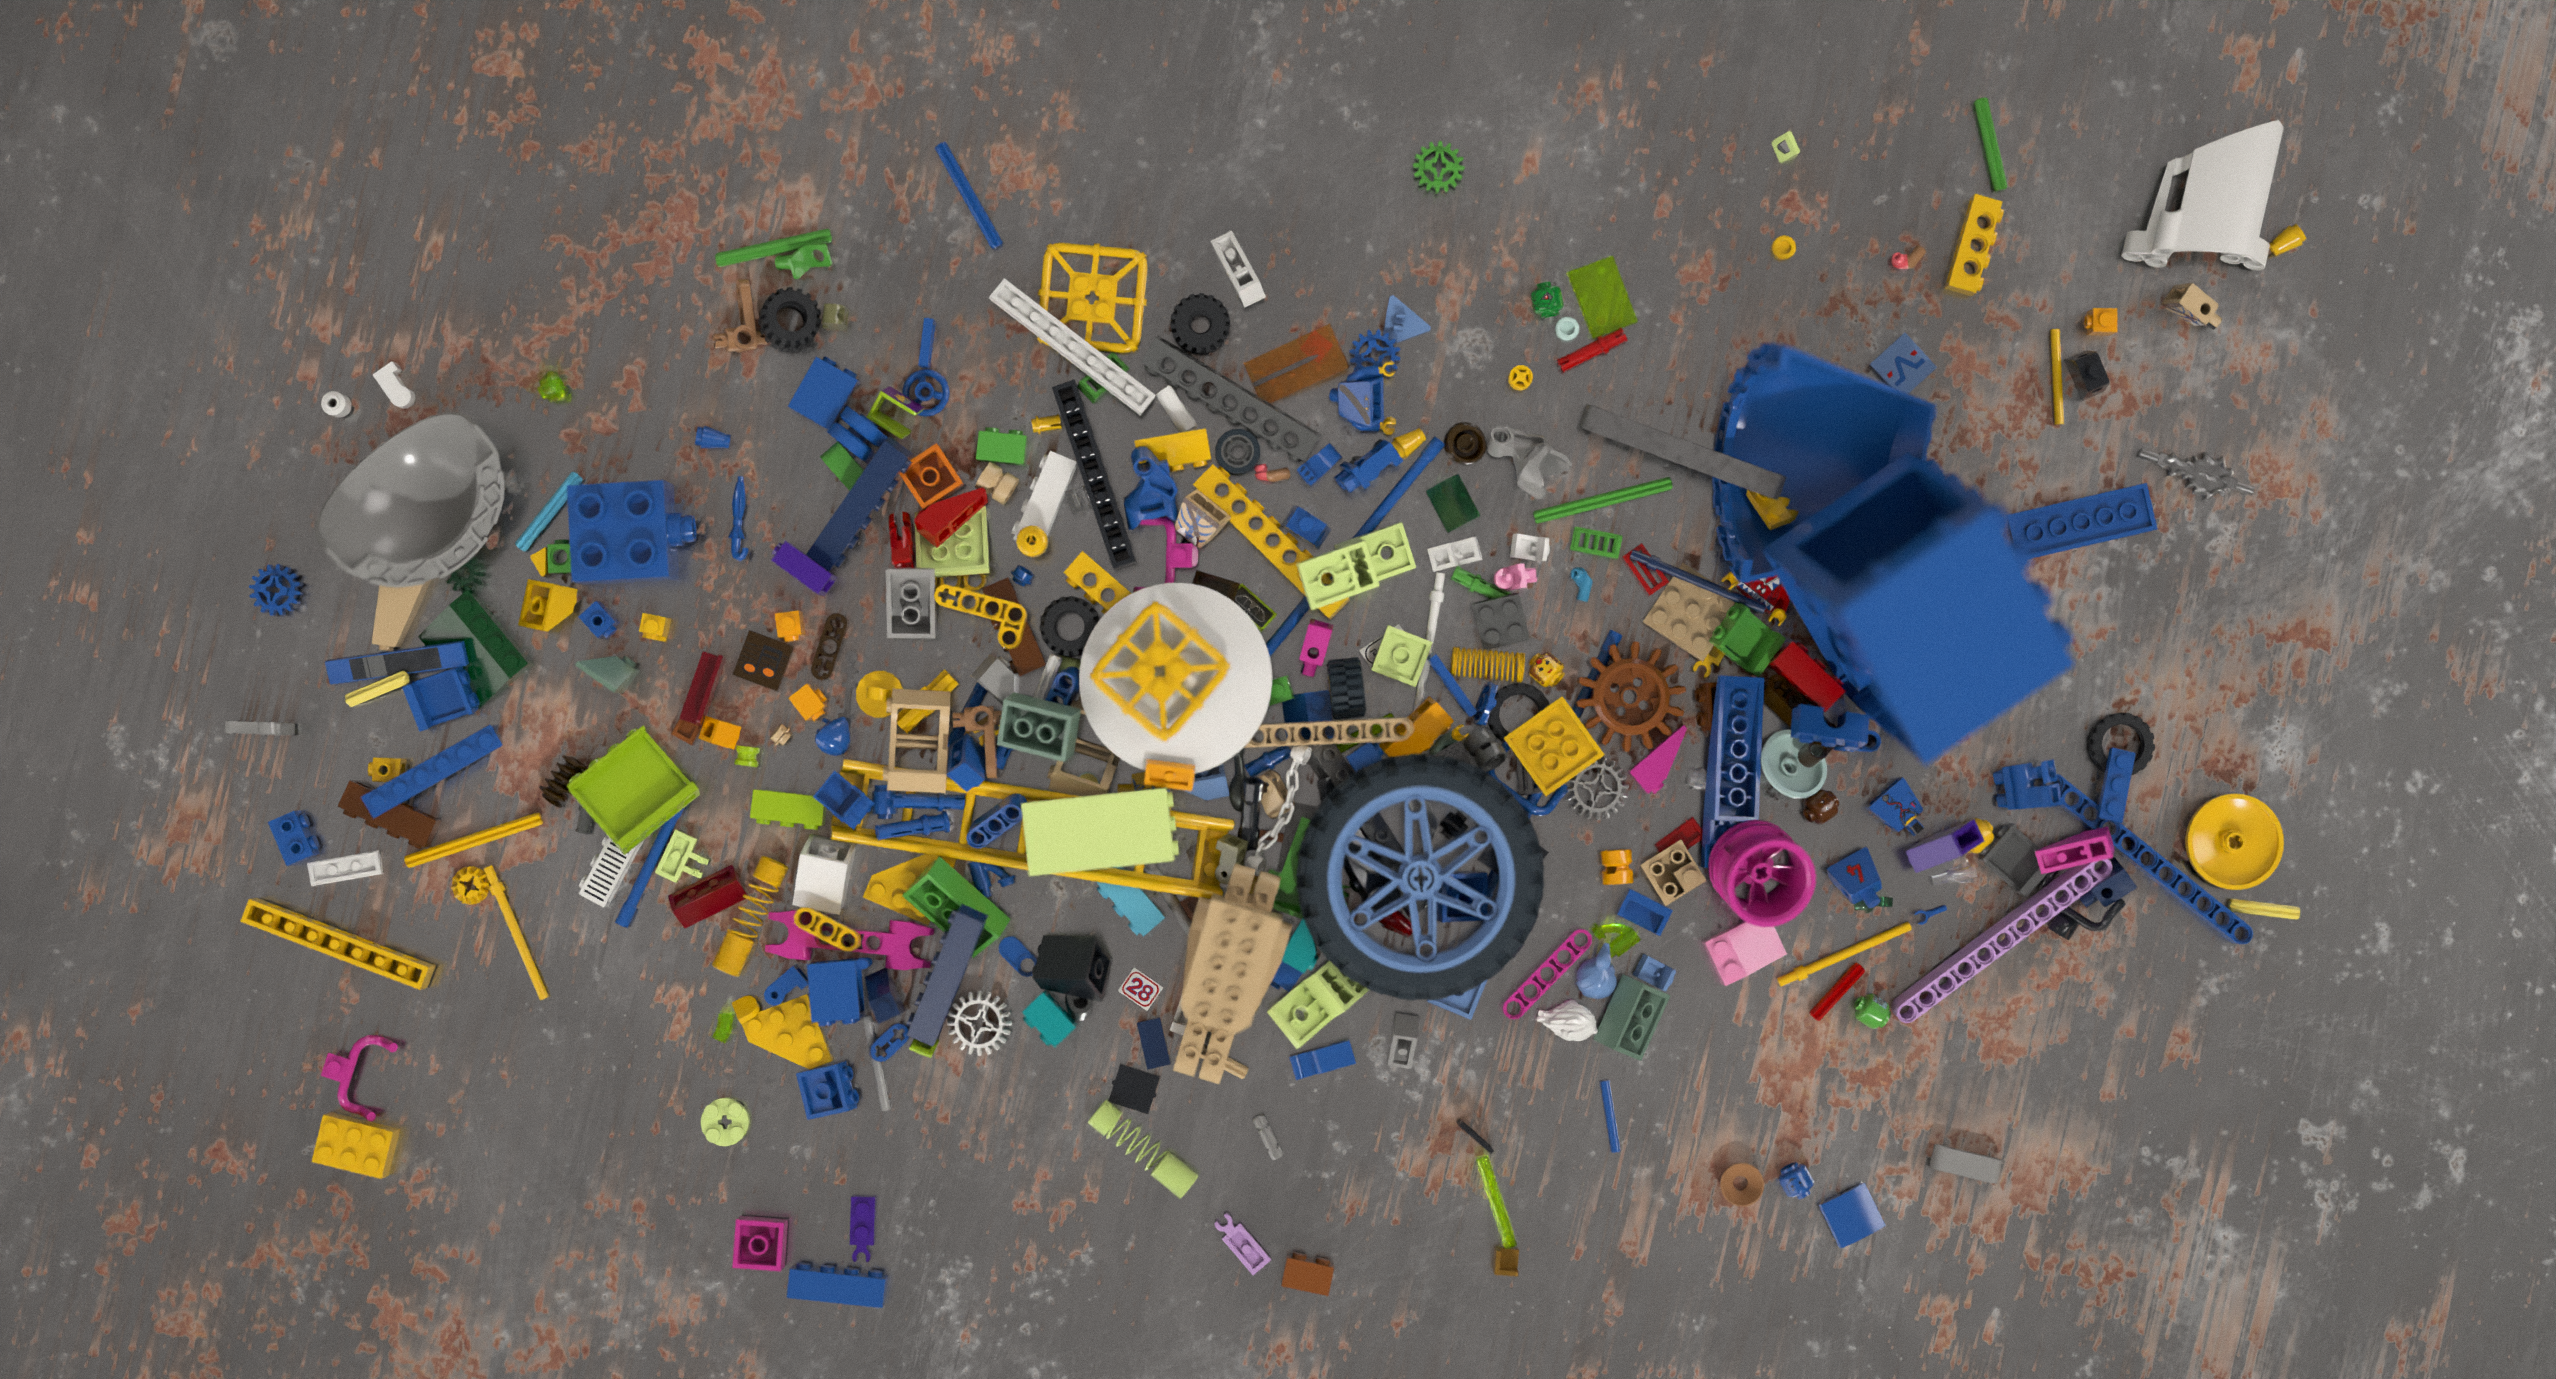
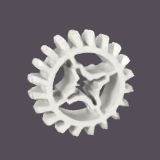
M981 990L977 991V998H974V994L969 992V1001L964 996H961L959 999L963 1005L954 1003L952 1006L957 1012L950 1011L948 1014L950 1017L955 1018V1020L947 1022V1025L955 1026V1029H951L948 1032L949 1035L956 1033L958 1036L953 1039V1043L955 1044L961 1040L963 1043L959 1047L960 1050H963L966 1045L970 1046L968 1054H972L974 1048H977L978 1056L982 1055V1048H985L987 1054H991V1045L996 1050L1000 1049L997 1041L1006 1043L1007 1039L1002 1034L1010 1035L1011 1030L1006 1029L1005 1026L1012 1025L1011 1020H1005V1017L1010 1016L1011 1012H1002V1009L1007 1004L1004 1002L998 1006L996 1003L1000 1000V997L996 996L993 1001L990 1000L991 992H987L986 997L982 998L983 993ZM977 1003L982 1004L977 1015L962 1014L968 1006ZM989 1007L996 1012L999 1025L988 1019ZM983 1013V1022H986L987 1026H982L977 1031L975 1027L977 1024H974L973 1020L979 1019ZM961 1021L971 1027V1040L963 1033ZM982 1031L997 1032L993 1039L987 1042H978Z

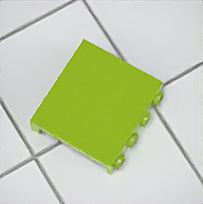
M644 726L631 730L623 742L613 744L607 750V754L604 757L594 759L588 765V769L585 772L575 774L567 785L572 796L624 855L700 795L699 788L693 781L690 782L650 737Z

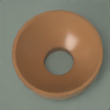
M1735 1163L1729 1166L1721 1176V1193L1732 1205L1738 1207L1750 1206L1757 1202L1763 1193V1177L1753 1165ZM1738 1176H1743L1747 1180V1185L1742 1190H1737L1733 1186V1181Z

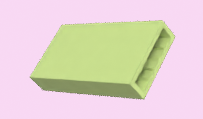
M1168 788L1024 802L1021 804L1029 876L1174 861L1175 855H1179L1178 841H1173L1172 831H1176L1175 816L1171 817L1170 807H1174L1173 793L1168 792Z

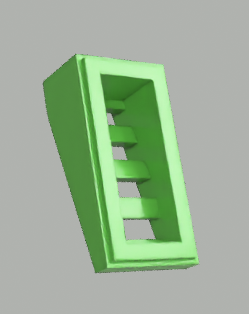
M1114 352L1107 356L1108 359L1125 372L1129 370V367ZM1088 375L1080 380L1077 386L1093 404L1108 391ZM1089 382L1097 390L1096 392L1088 385Z
M1574 527L1570 550L1617 560L1623 535ZM1581 533L1585 534L1583 547L1578 546ZM1590 535L1595 536L1592 549L1588 548ZM1600 537L1604 538L1602 551L1597 550ZM1612 539L1614 540L1612 552H1607L1609 540Z

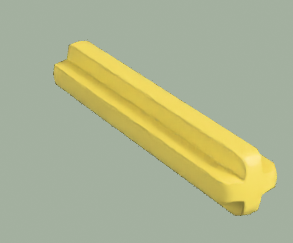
M400 671L345 695V702L350 707H353L407 685L410 682L409 674L405 671Z
M2229 899L2228 909L2232 912L2296 920L2300 917V908L2296 906Z

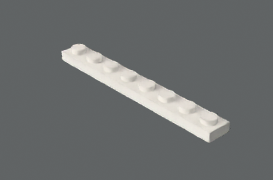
M1005 278L990 295L989 299L1140 416L1156 396L1154 393Z

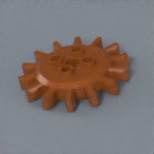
M1632 641L1629 647V658L1621 659L1619 649L1615 644L1608 646V653L1612 658V663L1604 666L1599 659L1591 657L1588 660L1589 663L1599 672L1595 681L1587 677H1578L1577 683L1592 688L1591 698H1581L1575 701L1576 707L1585 708L1593 706L1595 715L1584 722L1583 725L1586 729L1593 728L1599 722L1606 726V730L1601 735L1599 743L1607 745L1615 732L1622 734L1621 748L1625 752L1630 751L1632 735L1640 734L1642 744L1646 749L1653 748V741L1649 735V730L1657 727L1661 734L1670 736L1673 732L1669 726L1663 723V717L1666 713H1670L1673 716H1683L1684 714L1681 708L1669 705L1670 695H1680L1686 692V687L1680 685L1668 687L1666 681L1669 675L1677 671L1678 666L1672 664L1662 671L1657 669L1654 665L1661 655L1662 650L1659 648L1653 649L1646 661L1639 659L1640 645L1639 642ZM1636 677L1641 679V684L1638 687L1633 684V680ZM1613 683L1618 685L1616 692L1610 690V686ZM1629 689L1633 690L1636 695L1634 702L1630 704L1626 703L1623 699L1624 692ZM1642 700L1647 703V707L1644 710L1639 707V703ZM1619 706L1624 709V713L1620 716L1616 713V709Z

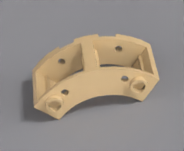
M893 689L892 698H887V712L891 713L889 766H884L883 780H888L887 790L945 793L950 691ZM898 708L940 710L939 735L896 734ZM896 748L938 750L937 771L894 769Z
M1080 695L1078 701H1072L1071 707L1081 709V714L1086 715ZM1080 738L1076 739L1075 752L1107 762L1100 784L1061 771L1064 764L1063 761L1057 760L1056 765L1051 764L1047 778L1051 779L1048 789L1065 794L1090 796L1108 794L1120 758L1107 747Z

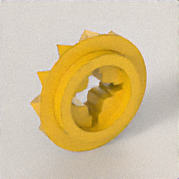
M469 866L462 868L452 878L451 889L453 890L454 897L461 901V903L469 905L480 903L487 897L490 891V883L487 876L478 867ZM473 879V885L479 890L472 889L467 893V886L462 882H470Z

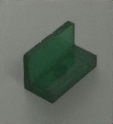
M1459 474L1438 483L1426 491L1448 533L1481 516Z

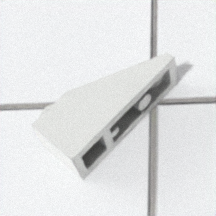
M1232 230L1211 240V244L1244 308L1265 298L1266 296L1260 281Z

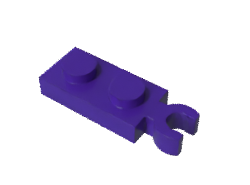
M851 1196L850 1245H856V1249L852 1254L853 1262L858 1260V1253L860 1252L866 1255V1262H869L871 1259V1251L868 1249V1245L875 1244L876 1196Z

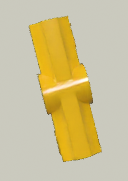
M944 669L928 686H924L920 690L950 691L951 693L959 683ZM904 708L897 714V725L908 734L921 720L930 716L935 710Z

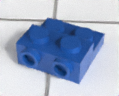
M846 1061L796 1073L807 1120L847 1112L857 1108L856 1103L859 1102V1094L852 1087L853 1070L850 1066H847Z

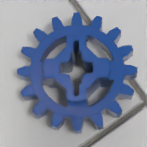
M1377 329L1376 335H1372L1370 330H1367L1366 337L1360 333L1358 336L1360 342H1352L1356 349L1349 350V354L1354 355V358L1349 360L1350 364L1356 363L1357 365L1353 371L1364 367L1362 364L1366 363L1370 366L1378 365V367H1381L1383 360L1389 357L1394 362L1400 361L1401 357L1395 356V353L1400 351V347H1393L1396 339L1389 341V333L1387 332L1384 336H1381L1380 329ZM1376 340L1385 343L1388 347L1383 348L1379 346ZM1367 342L1368 348L1366 352L1359 354L1360 348ZM1372 350L1382 354L1378 357V361L1368 357L1371 355ZM1395 364L1385 367L1388 372H1390V369L1397 370L1398 368Z
M277 564L275 568L273 565H267V571L264 569L258 570L259 577L252 576L256 583L255 585H249V588L254 589V593L250 594L249 597L257 599L253 605L255 607L262 606L260 612L267 613L269 611L271 616H276L278 611L279 615L284 616L286 615L285 609L293 612L294 607L292 604L301 603L297 596L303 595V592L298 591V587H301L303 583L296 582L299 575L296 573L291 574L292 568L286 567L283 570V565ZM268 577H270V580L267 581L265 584H263L264 581H265ZM286 579L289 581L291 588L286 584ZM273 587L280 588L279 593L273 592ZM262 593L267 597V602L264 600ZM289 596L288 600L282 604V601Z

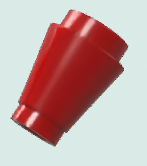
M1399 910L1378 920L1383 928L1407 938L1413 932L1412 923Z

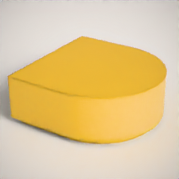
M744 996L732 1002L737 1019L741 1024L754 1018L760 1010L759 1003L753 996Z

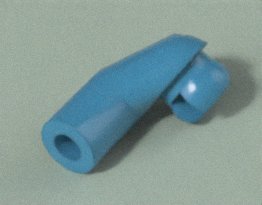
M1575 567L1571 570L1570 575L1579 587L1577 600L1588 602L1593 581L1584 568Z

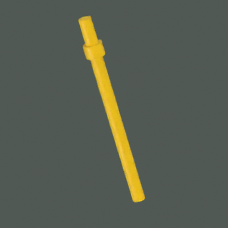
M493 865L484 868V872L490 883V892L492 896L495 895L537 995L540 1000L549 997L505 896L504 891L506 889L503 882H499Z
M1907 921L1806 966L1800 965L1795 967L1792 972L1778 977L1777 982L1782 987L1796 980L1802 981L1808 978L1809 974L1912 930L1911 925Z

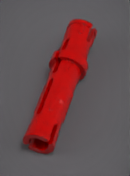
M1620 327L1604 337L1600 335L1596 341L1558 358L1557 362L1561 366L1562 372L1564 373L1601 353L1606 354L1609 352V349L1627 342L1626 335H1623V329Z

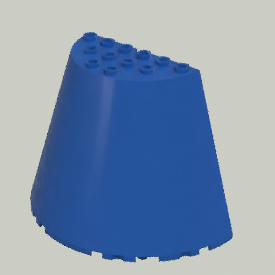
M1763 343L1759 348H1754L1747 355V360L1749 361L1745 367L1737 369L1734 374V380L1727 390L1732 395L1729 402H1723L1714 450L1787 477L1779 497L1789 498L1790 502L1786 509H1793L1799 513L1797 518L1791 523L1769 530L1746 496V488L1712 476V486L1714 489L1713 508H1716V515H1720L1721 526L1716 528L1719 544L1723 548L1725 561H1731L1733 566H1729V569L1740 583H1747L1777 576L1762 549L1907 452L1925 463L1927 461L1928 445L1932 440V424L1937 415L1936 405L1781 343Z

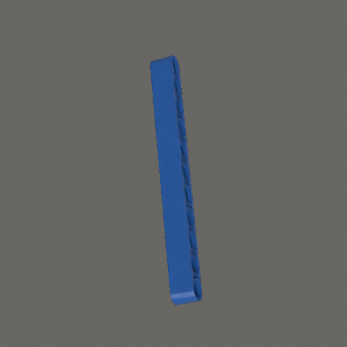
M2056 773V784L2059 783L2062 805L2059 806L2089 830L2102 828L2106 822H2109L2112 825L2110 835L2115 851L2228 941L2243 945L2251 941L2253 931L2246 922L2124 825L2097 819L2099 805ZM2043 778L2038 779V786L2046 785ZM2051 790L2052 800H2053V798H2054V793H2053V791ZM2068 792L2073 793L2075 797L2071 805H2068L2065 801V796ZM2087 807L2093 810V817L2090 820L2084 817V810ZM2125 837H2128L2131 841V845L2127 850L2123 849L2121 845ZM2144 852H2147L2150 857L2146 865H2143L2140 860ZM2162 867L2168 869V876L2164 880L2159 876V871ZM2181 882H2185L2187 885V891L2183 895L2178 891V886ZM2200 897H2203L2206 905L2200 910L2197 907V901ZM2222 912L2225 919L2219 925L2216 922V915ZM2238 927L2243 929V936L2240 939L2235 937V930Z

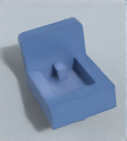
M1643 954L1633 975L1666 992L1674 980L1676 970Z

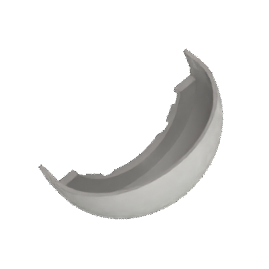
M462 412L440 413L410 425L369 453L336 486L324 503L316 521L315 536L318 542L345 571L376 585L410 587L425 584L426 581L437 577L441 579L468 562L488 540L487 536L499 518L505 488L504 475L496 448L480 427L468 415Z

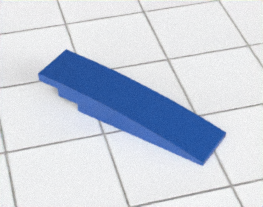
M1718 676L1705 788L1701 867L1708 868L1709 857L1715 843L1728 829L1745 821L1759 820L1764 678Z

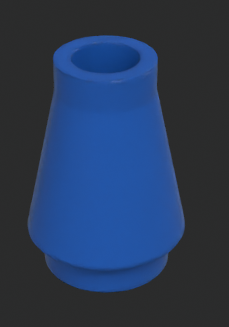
M705 425L704 427L698 426L695 445L701 446L700 449H729L731 435Z

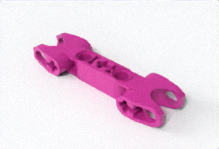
M797 910L769 912L768 919L784 923L788 928L789 935L782 944L765 945V952L774 953L788 959L811 960L812 948L844 951L832 944L823 943L820 938L799 928L794 922V915ZM804 912L801 915V922L804 925L811 923V913ZM889 920L888 932L853 929L860 934L861 938L862 934H864L862 940L863 948L859 946L858 949L850 952L886 955L885 968L889 969L931 968L932 961L915 956L911 945L913 939L917 936L935 935V928L920 925L913 921ZM833 926L822 927V932L828 931L831 934L833 933ZM850 933L846 934L843 939V943L847 947L851 946H849L848 941H845V937H848ZM870 936L879 938L880 945L877 949L869 946L868 939Z

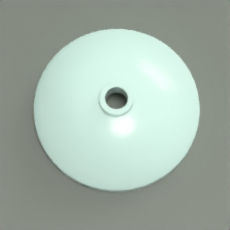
M1791 730L1778 731L1767 739L1761 752V765L1767 780L1777 791L1791 798L1802 799L1814 795L1822 788L1826 780L1827 765L1825 758L1813 767L1803 766L1798 760V752L1805 743L1799 742V738L1790 737Z

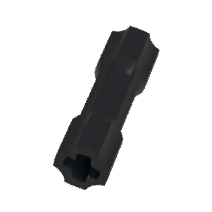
M1248 777L1242 780L1241 822L1237 837L1248 841L1246 851L1257 850L1260 803L1264 790V781L1258 777Z

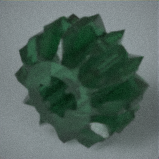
M473 556L468 562L449 574L451 577L446 580V583H454L452 590L458 591L461 588L463 594L469 589L472 592H476L477 587L475 584L483 586L484 582L479 578L480 576L486 577L487 573L480 572L485 565L484 563L477 564V556ZM463 569H469L467 573H470L468 578H462L464 576L461 574Z

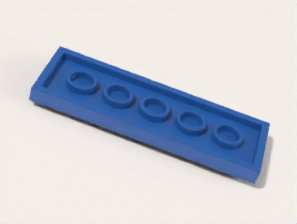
M2147 483L2008 515L2012 522V526L2008 528L2011 542L2014 540L2020 542L2031 559L2158 529Z

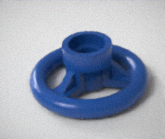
M922 369L912 373L903 385L902 394L910 398V387L918 379L919 384L915 387L916 398L913 401L921 404L923 401H929L932 398L941 400L934 408L924 409L918 415L928 417L941 412L947 405L950 396L949 385L946 379L940 373L930 369ZM925 376L936 379L942 387V392L935 391L933 386L926 382ZM923 389H929L928 396H922L921 392Z

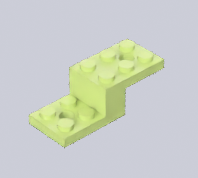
M1402 522L1334 545L1335 550L1296 563L1310 609L1312 610L1379 587L1378 581L1416 568ZM1385 546H1389L1392 550V554L1388 559H1383L1380 555L1381 549ZM1325 572L1332 574V582L1329 585L1321 583V576Z
M1328 961L1308 975L1272 1006L1267 1013L1295 1048L1298 1049L1333 1018L1351 1007L1369 989L1349 979L1334 964ZM1296 1009L1303 1012L1304 1021L1296 1018Z

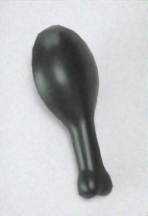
M1244 748L1233 756L1235 775L1229 786L1231 805L1238 812L1242 810V780L1247 778L1244 770Z

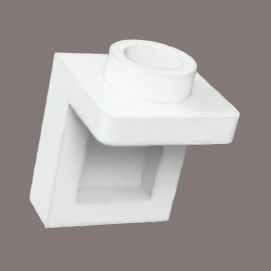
M1513 534L1511 558L1544 562L1547 560L1550 551L1549 538Z

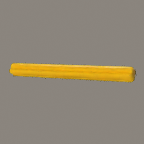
M534 813L406 855L404 857L405 864L408 868H412L542 825V816L540 813Z

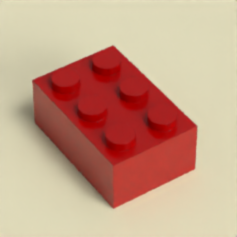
M1793 641L1785 643L1774 655L1768 666L1778 675L1784 677L1814 706L1822 707L1824 712H1826L1845 692L1842 688L1844 684L1835 675H1828L1824 671L1826 667L1817 658L1811 659L1806 654L1808 649L1799 641L1797 643Z

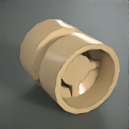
M990 462L980 475L975 488L983 487L986 490V494L991 493L994 500L1005 505L1016 489L1020 479L1009 472L1004 474L1001 467Z

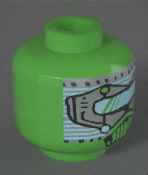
M1869 993L1864 997L1860 996L1854 1004L1856 1009L1855 1018L1871 1029L1885 1026L1890 1019L1889 1004L1873 993Z

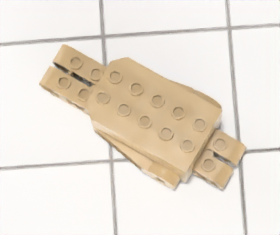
M1236 863L1234 864L1225 896L1213 893L1211 900L1199 897L1188 934L1182 999L1180 1003L1188 1022L1173 1071L1194 1077L1199 1058L1202 1057L1204 1060L1199 1079L1220 1084L1234 1034L1251 1025L1253 1016L1282 961L1292 924L1282 921V913L1271 911L1281 877L1260 871L1254 893L1251 894L1249 891L1256 869ZM1207 1031H1210L1212 1034L1207 1051L1203 1052L1202 1048Z

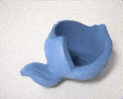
M1605 942L1597 957L1584 961L1577 971L1576 983L1578 989L1585 997L1602 999L1610 996L1615 990L1617 978L1614 975L1615 968L1611 963L1609 943Z

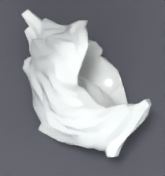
M1573 999L1567 1000L1548 1011L1540 1009L1538 1012L1539 1016L1536 1019L1537 1022H1543V1025L1550 1028L1555 1035L1568 1041H1583L1598 1032L1594 1015L1590 1010L1579 1005Z

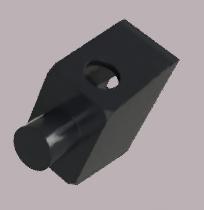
M2086 350L2064 359L2081 401L2103 393L2110 384L2097 351Z

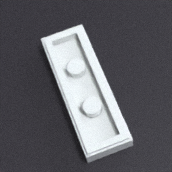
M380 850L307 863L311 886L384 874Z

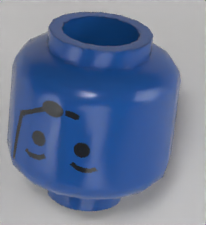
M1792 1162L1780 1169L1781 1174L1778 1177V1181L1788 1197L1797 1196L1798 1199H1802L1811 1193L1810 1189L1814 1185V1180L1804 1164Z

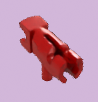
M902 512L904 526H902V537H900L897 524H895L894 513L888 516L892 565L895 568H914L911 517L909 513Z

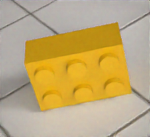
M329 1112L322 1117L311 1162L383 1179L390 1174L400 1129Z

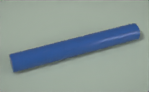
M1610 1080L1600 1081L1610 1148L1611 1153L1620 1152L1621 1149Z

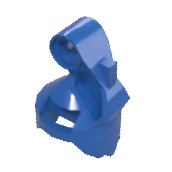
M1146 447L1135 448L1131 453V461L1135 473L1142 478L1136 487L1124 498L1128 529L1133 530L1137 528L1142 520L1156 519L1165 515L1169 519L1176 521L1179 514L1176 500L1178 489L1174 477L1169 472L1167 459L1159 461ZM1141 460H1148L1143 464L1138 463ZM1161 507V508L1156 509V510L1142 511V510H1147V509H1152V508Z

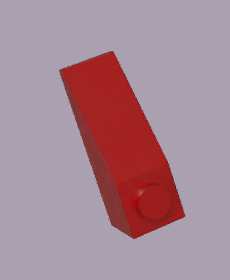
M981 487L933 503L928 508L921 510L914 519L917 532L938 548L988 503L986 490Z

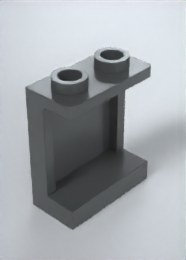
M2014 823L2003 824L1995 833L1997 835L1996 839L1980 852L1982 855L1978 860L2018 895L2026 898L2047 874H2041L2035 855V850L2040 848L2019 831Z

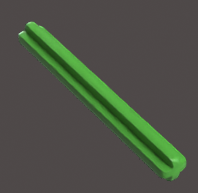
M823 229L716 253L715 260L718 267L795 251L803 244L831 243L832 235L829 229Z

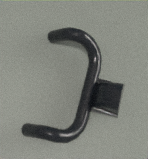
M2061 870L2047 873L2040 881L2039 890L2050 884L2051 880ZM2123 899L2117 900L2106 911L2100 922H2093L2067 906L2055 915L2048 928L2067 940H2070L2079 925L2090 931L2101 932L2109 927L2113 918L2123 909L2126 903Z

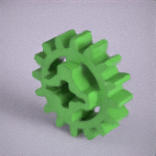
M1439 141L1438 146H1434L1432 142H1429L1428 150L1422 146V155H1415V159L1419 163H1413V168L1418 169L1414 173V178H1421L1418 185L1426 184L1427 192L1431 188H1435V194H1438L1440 188H1443L1444 192L1447 193L1449 185L1456 188L1455 179L1462 180V176L1458 172H1463L1465 169L1464 166L1459 165L1464 159L1463 157L1457 158L1458 149L1450 150L1451 143L1443 147L1442 141ZM1435 153L1434 158L1424 161L1427 156ZM1444 153L1447 154L1453 162H1449L1444 157ZM1438 158H1440L1441 167H1445L1442 168L1439 177H1437L1438 172H1436L1435 168ZM1424 173H1429L1433 177V181L1429 180ZM1453 173L1450 179L1442 182L1444 176Z

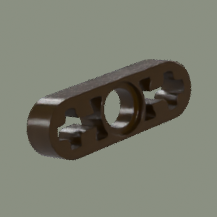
M833 613L827 618L811 666V673L818 680L831 678L849 627L848 619L840 613ZM838 617L841 618L840 622L843 623V627L838 628L836 631V635H841L839 640L836 637L827 636L828 631L833 633L834 626L831 625L832 620L836 621ZM827 640H833L837 646L835 652L831 654L826 653L823 649V645ZM820 654L833 658L832 662L827 660L825 667L829 669V672L823 673L822 676H819L820 671L816 670L817 666H822L824 659H819Z

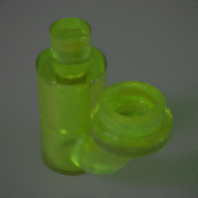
M1595 923L1594 927L1591 928V931L1598 940L1605 939V933L1620 934V936L1609 943L1611 958L1615 955L1619 958L1641 941L1632 927L1623 924L1598 926Z

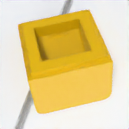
M547 547L532 554L530 558L540 576L548 578L551 574L548 573Z

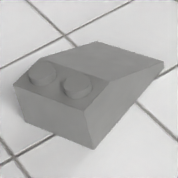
M886 568L887 638L936 637L935 568Z

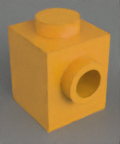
M2092 308L2087 311L2084 317V327L2087 329V336H2111L2117 333V308Z
M802 611L775 613L778 638H784L785 642L798 641L799 636L805 635Z
M809 683L805 684L788 698L806 721L812 719L815 722L825 714L824 709L828 707L824 702L827 698L819 688L815 690Z
M705 716L698 739L735 749L740 737L741 726Z

